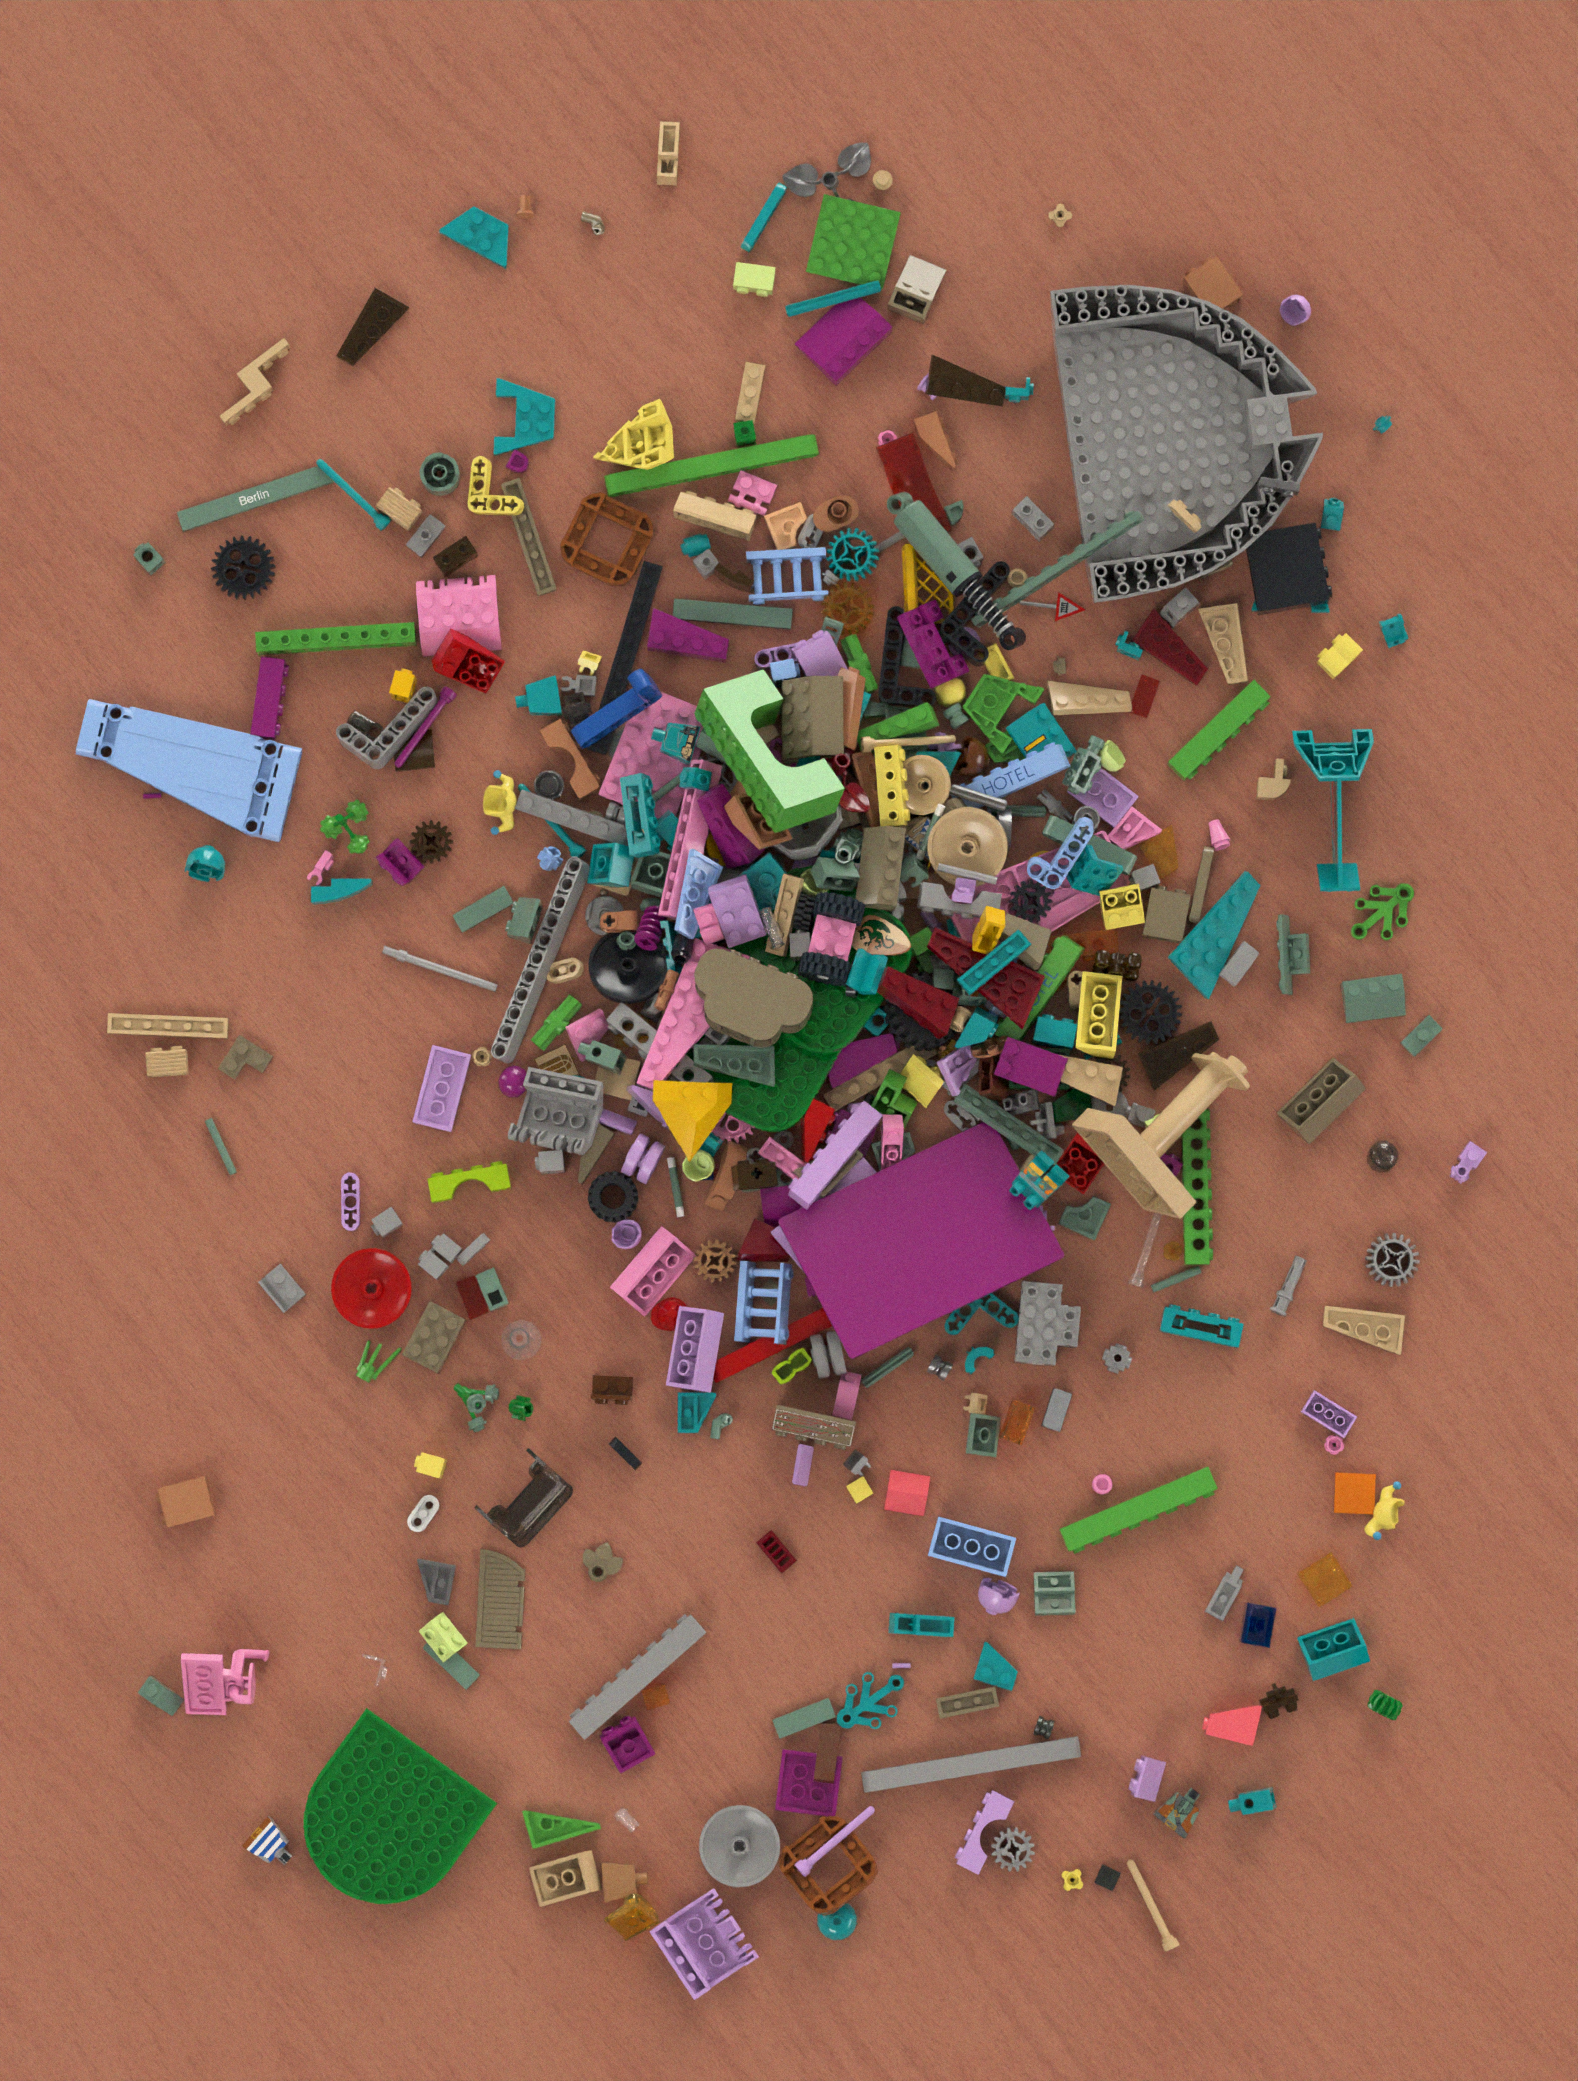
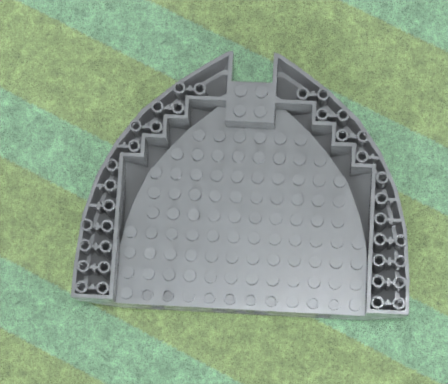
M1137 285L1092 286L1050 291L1053 343L1082 544L1090 542V538L1095 534H1102L1107 531V527L1114 522L1119 523L1124 520V516L1131 511H1139L1145 518L1143 522L1085 559L1086 574L1093 602L1100 603L1125 599L1176 587L1214 571L1247 549L1273 525L1291 498L1282 496L1280 492L1274 491L1273 494L1262 492V489L1258 488L1260 478L1265 477L1300 484L1322 441L1323 433L1292 436L1288 408L1289 404L1317 395L1315 387L1273 343L1244 319L1208 301L1169 289ZM1173 499L1176 501L1181 500L1187 506L1186 510L1191 515L1194 513L1202 521L1200 525L1202 527L1196 533L1191 531L1168 508V504Z

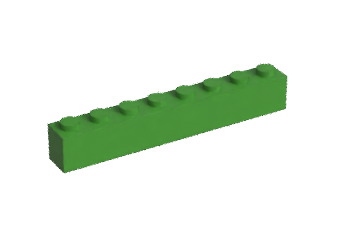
M1205 1467L1063 1527L1059 1531L1068 1552L1073 1550L1075 1554L1084 1550V1545L1092 1543V1546L1103 1542V1537L1107 1535L1113 1538L1122 1534L1121 1530L1129 1527V1530L1141 1526L1140 1522L1145 1519L1148 1522L1159 1518V1513L1165 1511L1166 1514H1170L1178 1510L1176 1507L1184 1503L1186 1507L1196 1503L1195 1498L1203 1496L1205 1499L1215 1495L1214 1490L1218 1488L1209 1467Z

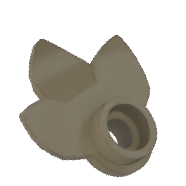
M608 1543L600 1545L595 1552L585 1549L583 1553V1563L588 1568L590 1579L595 1582H601L608 1575L616 1574L623 1564V1558L612 1557V1549ZM596 1568L602 1570L600 1576L595 1575L594 1571Z

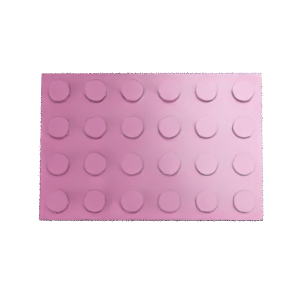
M661 692L662 697L657 702L628 720L598 795L623 805L620 778L638 773L650 776L653 783V788L651 789L653 795L680 774L683 767H690L692 760H698L701 749L696 747V744L704 727L695 717L694 713L697 706ZM668 723L700 727L689 765L659 751L662 742L651 739L654 728L665 731ZM677 785L655 803V817L659 819L668 810L676 816L685 789Z

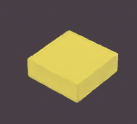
M864 1476L846 1486L856 1504L874 1494Z

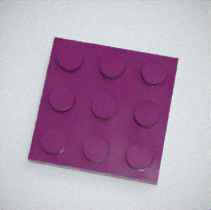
M782 1749L775 1810L835 1816L843 1756H837L834 1784L814 1781L817 1753Z

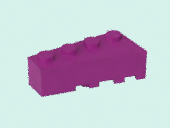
M653 608L647 644L648 651L726 663L729 639Z
M724 784L711 787L697 799V802L725 865L729 869L751 863L765 848L759 850L733 825L724 808L732 797Z

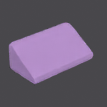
M603 1108L599 1124L628 1135H633L637 1121Z
M798 1445L792 1483L795 1485H808L814 1450L812 1446Z

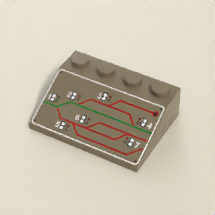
M777 1405L772 1430L778 1436L787 1437V1434L795 1435L797 1440L815 1439V1444L826 1446V1443L829 1442L834 1444V1448L846 1450V1446L851 1447L856 1422Z

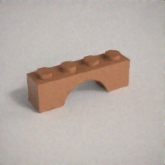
M558 719L539 730L550 750L565 751L574 759L576 769L569 783L579 801L599 791V784L602 782L596 773L592 774L589 767L592 765L587 756L582 757L579 750L582 748L576 739L572 740L570 737L571 729L567 722L562 723L561 719Z

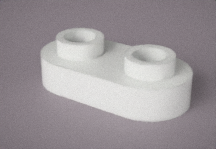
M426 1495L421 1498L407 1520L408 1527L412 1531L421 1532L428 1526L439 1510L438 1499L432 1495ZM431 1501L433 1503L432 1509L426 1508L427 1502ZM420 1518L422 1521L421 1525L416 1526L414 1520Z

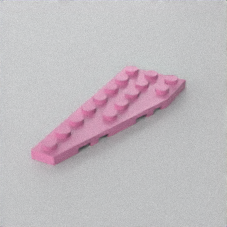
M694 939L691 958L683 966L674 988V994L670 998L637 1080V1085L653 1090V1080L665 1081L675 1066L685 1058V1054L690 1048H693L694 1044L710 1028L704 1016V1000L696 992L695 969L701 956L707 951L724 949L730 952V949L712 943L706 945L703 940ZM742 954V957L749 959L750 956Z

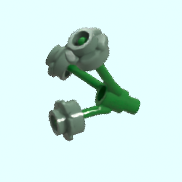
M457 1383L453 1389L462 1398L472 1418L468 1422V1430H473L476 1433L485 1429L484 1424L487 1421H484L482 1416L476 1418L475 1414L483 1411L486 1401H490L493 1404L494 1400L499 1399V1388H496L495 1384L487 1385L486 1391L469 1389Z

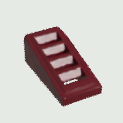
M772 1530L756 1542L781 1574L797 1561ZM773 1537L774 1541L765 1548L763 1544ZM778 1543L780 1547L770 1554L768 1551ZM783 1550L785 1553L775 1560L773 1557ZM788 1556L790 1560L780 1566L778 1563Z

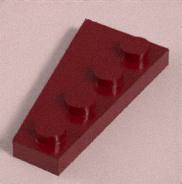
M1153 609L1131 642L1138 644L1148 654L1197 686L1208 671V668L1171 629L1170 625L1162 619L1159 613Z

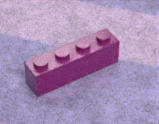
M261 656L250 735H256L268 740H276V735L280 736L281 724H278L279 716L283 715L284 704H281L282 696L285 697L286 695L284 677H288L289 665H286L285 659Z

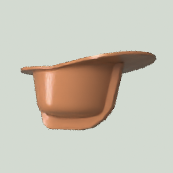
M834 496L818 505L814 510V524L818 529L825 532L834 531L846 526L857 518L859 513L858 504L851 496Z

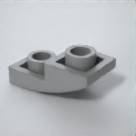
M1243 941L1233 956L1227 961L1219 976L1235 987L1257 958L1259 952Z

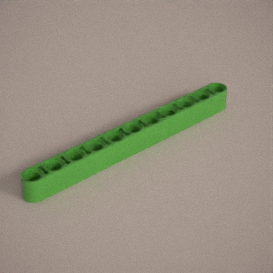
M810 434L668 462L649 470L638 468L604 476L608 497H615L740 472V470L746 471L812 458L819 455L816 435Z

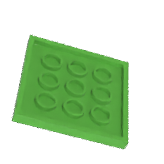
M824 194L806 272L860 285L879 281L881 290H883L901 212Z

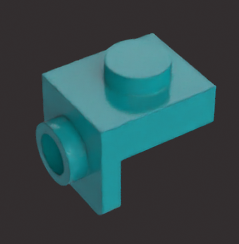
M1026 377L1025 388L1006 387L1005 399H1009V402L1019 403L1021 400L1028 401L1029 395H1033L1034 383H1030L1031 377Z
M1337 498L1324 499L1320 528L1340 531L1344 502Z
M683 767L680 774L679 787L708 791L712 772L697 767Z

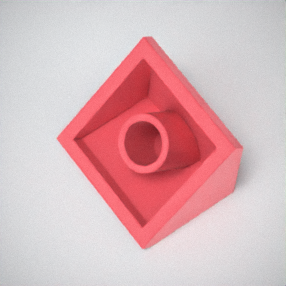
M890 1470L884 1510L924 1516L930 1476Z

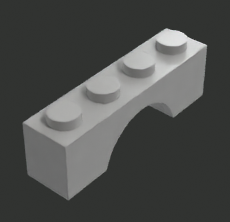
M922 882L919 888L917 908H922V912L934 913L935 910L941 911L942 915L945 916L961 914V918L973 919V917H981L986 906L1000 909L1002 894L981 891L972 904H960L952 901L947 896L943 885Z

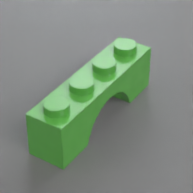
M926 702L858 731L857 741L861 750V737L870 736L874 740L896 739L911 733L925 732L939 726L933 707Z

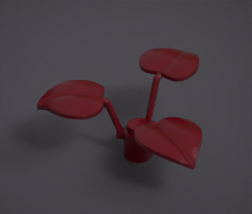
M844 747V754L840 753L831 758L823 757L827 762L831 763L829 766L836 776L842 775L841 783L845 789L839 805L849 812H868L870 803L864 789L854 782L849 783L847 786L845 785L847 775L845 770L852 765L849 755L855 754L854 750Z

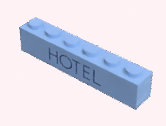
M1053 742L1044 746V750L1039 753L1037 751L1026 754V759L1010 761L1006 768H995L990 771V775L983 777V775L977 776L972 779L973 783L968 785L962 783L959 786L1000 799L1071 766L1062 745H1055ZM961 798L967 807L981 808L985 806Z

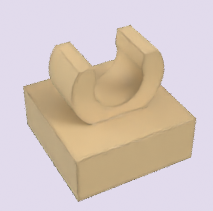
M977 1393L966 1395L965 1399L970 1400L969 1407L963 1406V1409L969 1411V1413L985 1415L988 1395Z

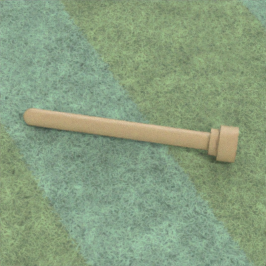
M954 735L874 740V738L867 736L861 737L862 753H867L874 750V747L891 745L913 746L954 743L956 737Z
M1128 1860L1127 1866L1163 1937L1162 1946L1165 1952L1177 1947L1180 1944L1176 1937L1174 1938L1173 1935H1170L1134 1860Z

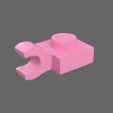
M325 850L315 865L314 870L308 874L307 879L310 881L313 876H317L316 886H320L323 882L322 873L332 867L334 856Z

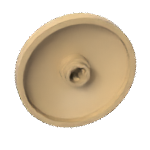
M961 807L947 812L935 823L928 838L927 847L931 865L940 877L953 885L956 883V878L961 876L937 871L939 863L996 876L1007 858L1008 841L1002 825L994 816L982 809ZM976 880V886H980L986 883Z

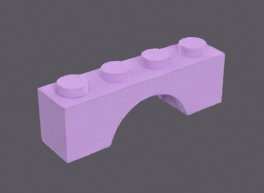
M993 1790L991 1793L987 1792L982 1800V1803L985 1805L981 1812L977 1811L973 1819L975 1825L972 1830L968 1829L963 1839L966 1843L963 1848L959 1847L954 1857L958 1859L956 1864L976 1874H979L987 1858L980 1845V1835L983 1828L991 1821L1006 1820L1014 1804L1013 1800Z

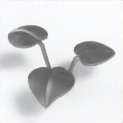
M856 143L845 148L838 157V164L844 170L835 173L831 171L825 172L819 181H816L818 179L817 170L810 164L797 165L783 174L782 178L786 186L800 197L812 196L816 192V185L823 183L826 189L832 190L835 197H839L836 191L839 184L838 176L849 172L851 176L859 177L869 170L871 165L869 144Z

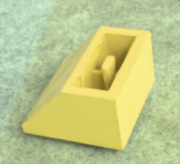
M1139 884L1099 891L1102 920L1106 930L1145 923Z

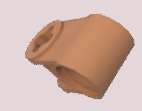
M637 911L606 912L600 918V928L605 933L637 932ZM608 918L611 922H614L610 927L605 923Z

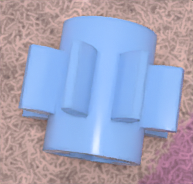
M553 846L544 847L537 856L541 860L539 863L541 868L546 871L557 870L563 862V859L560 858L561 852Z

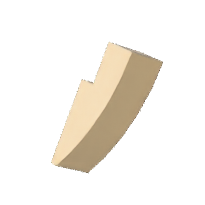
M660 122L657 185H677L680 122Z

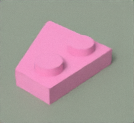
M1131 807L1108 837L1112 843L1125 850L1160 834L1162 829L1134 807Z
M597 1009L565 1027L576 1054L582 1062L585 1061L586 1056L578 1053L580 1043L583 1041L591 1045L593 1040L599 1042L608 1030L607 1027L609 1025L601 1009Z

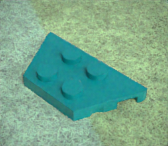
M473 206L439 230V233L506 269L508 224Z

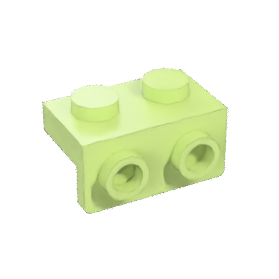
M444 1612L440 1613L419 1630V1633L442 1662H445L468 1644Z

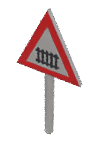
M1059 592L1057 605L1027 601L1019 602L1020 605L1056 609L1055 621L1085 611L1084 608Z

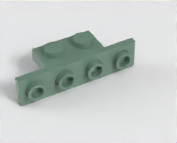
M1280 914L1276 922V927L1279 931L1277 947L1280 951L1278 968L1281 971L1279 988L1282 994L1293 995L1292 975L1310 974L1309 934L1290 935L1289 916Z

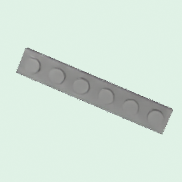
M521 790L515 809L612 843L628 846L626 825Z

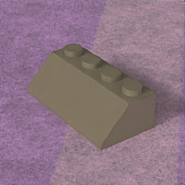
M892 826L864 828L859 865L860 879L857 882L856 899L863 902L865 908L895 911L898 900L906 828Z
M1332 1058L1277 1114L1299 1137L1310 1144L1366 1088L1353 1072L1335 1058Z

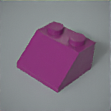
M789 1185L760 1189L764 1223L776 1228L779 1226L780 1218L802 1207L788 1196L790 1191Z

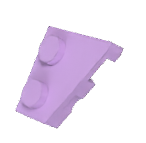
M970 1045L956 1048L937 1061V1065L952 1096L960 1094L959 1088L962 1082L967 1080L970 1070L977 1061L976 1057H973L971 1054Z

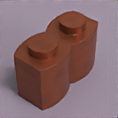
M1000 1057L980 1058L978 1066L980 1074L978 1081L979 1095L994 1101L1007 1098L1009 1091L1007 1079L994 1075Z

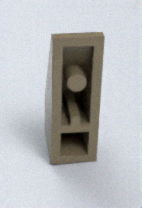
M598 1124L592 1146L584 1155H581L578 1179L581 1185H583L614 1137L613 1132Z

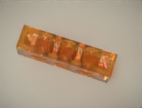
M1117 929L1053 935L1049 937L1045 954H1050L1053 948L1052 944L1056 938L1066 935L1076 943L1082 944L1085 949L1079 959L1083 958V961H1093L1097 952L1092 947L1094 941L1102 942V950L1109 951L1110 954L1119 953Z

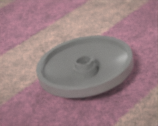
M734 1805L721 1809L707 1821L701 1832L699 1852L704 1867L717 1881L732 1887H747L762 1881L774 1869L780 1854V1839L774 1823L762 1811L750 1806Z

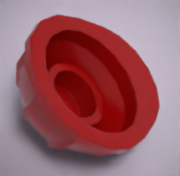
M675 1297L662 1300L651 1311L650 1315L653 1325L661 1330L675 1331L679 1306L687 1307V1305L681 1299Z

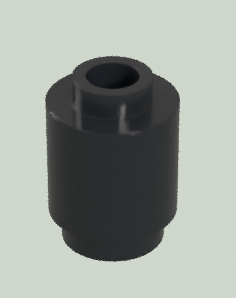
M682 934L674 936L671 951L674 962L679 964L688 962L691 958L693 939H688Z

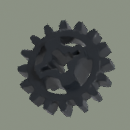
M1032 879L1028 880L1027 884L1025 881L1020 882L1021 887L1018 885L1014 886L1016 892H1010L1009 894L1013 897V899L1008 901V903L1013 904L1010 911L1015 910L1014 916L1018 917L1020 915L1021 919H1028L1029 922H1033L1034 918L1036 922H1039L1040 916L1045 918L1047 916L1045 911L1051 910L1047 906L1053 902V900L1048 899L1051 892L1046 893L1044 891L1046 886L1040 887L1039 882L1033 884ZM1031 888V889H1035L1036 891H1035V892H1028V891L1025 890V889ZM1018 896L1021 899L1020 907L1018 905ZM1041 896H1042V899H1043V906L1040 904V897H1041ZM1033 898V904L1028 905V899ZM1030 910L1036 914H1027L1025 912Z

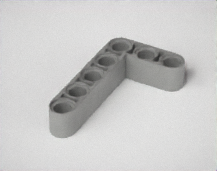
M421 688L374 742L346 723L338 726L336 735L341 745L373 769H382L421 726L437 704L438 699L432 688ZM431 697L430 700L424 701L425 698ZM418 711V714L411 715L413 712ZM401 726H406L403 730H398ZM345 734H350V736L343 738ZM393 741L391 744L385 745L386 742ZM365 744L363 748L358 749V746ZM380 755L378 759H372L374 756Z

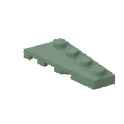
M694 1044V1066L774 1087V1046L758 1048L740 1045Z

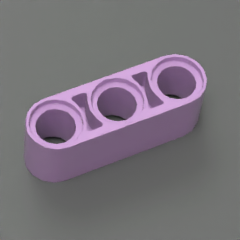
M796 643L758 651L755 655L756 667L759 670H770V663L781 661L777 657L780 652H786L789 656L788 659H794V664L798 663L791 650L795 647ZM760 656H767L769 662L762 665L758 662V658Z

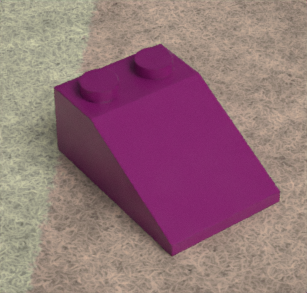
M1007 1037L994 1075L1055 1096L1068 1058Z

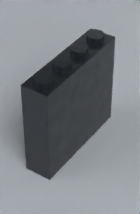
M1316 522L1265 531L1246 549L1258 615L1329 603L1330 597H1332L1331 585L1327 586L1326 578H1329L1327 566L1323 565L1322 559H1325L1324 547H1320L1319 540L1322 539L1320 528L1316 527Z

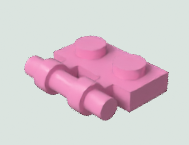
M740 470L733 490L740 493L738 497L730 494L728 502L735 504V507L752 510L755 515L758 513L765 516L767 509L761 507V504L764 502L770 505L777 485ZM745 496L755 498V503L744 500Z

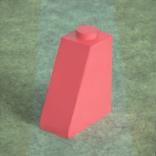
M1254 1705L1211 1713L1208 1715V1718L1204 1717L1202 1729L1205 1730L1204 1734L1253 1746L1262 1706Z

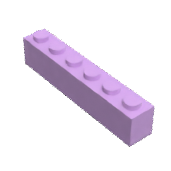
M865 1101L861 1105L856 1104L850 1112L852 1116L840 1123L838 1126L840 1130L837 1134L834 1135L832 1133L825 1142L827 1146L823 1150L820 1148L815 1153L813 1163L811 1165L807 1163L801 1171L803 1175L799 1179L795 1178L789 1185L790 1191L788 1196L806 1210L881 1121L883 1115Z

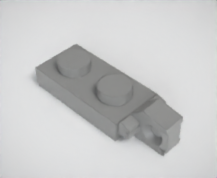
M1235 1566L1231 1574L1227 1572L1223 1576L1205 1610L1206 1613L1221 1621L1224 1620L1242 1587L1243 1581L1239 1578L1244 1569Z

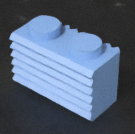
M794 659L770 663L772 682L776 688H780V684L784 680L800 678L798 663L794 664Z

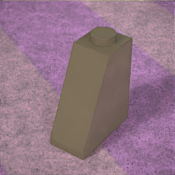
M1007 913L1005 915V928L998 940L1002 943L1019 929L1032 945L1021 953L1018 958L1036 972L1042 964L1051 930Z

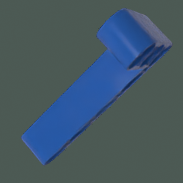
M638 669L628 676L627 679L632 685V689L571 730V733L582 749L591 746L662 697V693L653 679L643 669Z

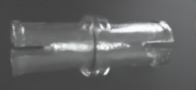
M771 907L764 908L762 911H759L765 925L764 931L769 936L772 948H780L785 943L779 931V923H776Z

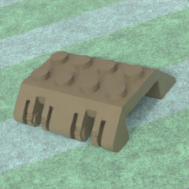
M808 676L782 681L780 684L781 696L783 697L781 706V764L798 763V760L795 759L821 756L831 758L840 753L844 754L843 676Z

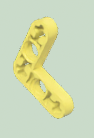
M483 456L474 458L471 465L468 494L469 510L481 515L521 514L524 509V503L520 498L516 496L489 495L492 464L490 460ZM483 462L485 467L478 468V465H481ZM479 480H483V488L476 490V483ZM495 500H499L500 507L497 510H492V503ZM479 501L483 504H486V507L478 506L476 508L474 507V504L478 503ZM514 503H517V504H518L517 507H514V510H513L512 508L506 506V504H508V505H513Z

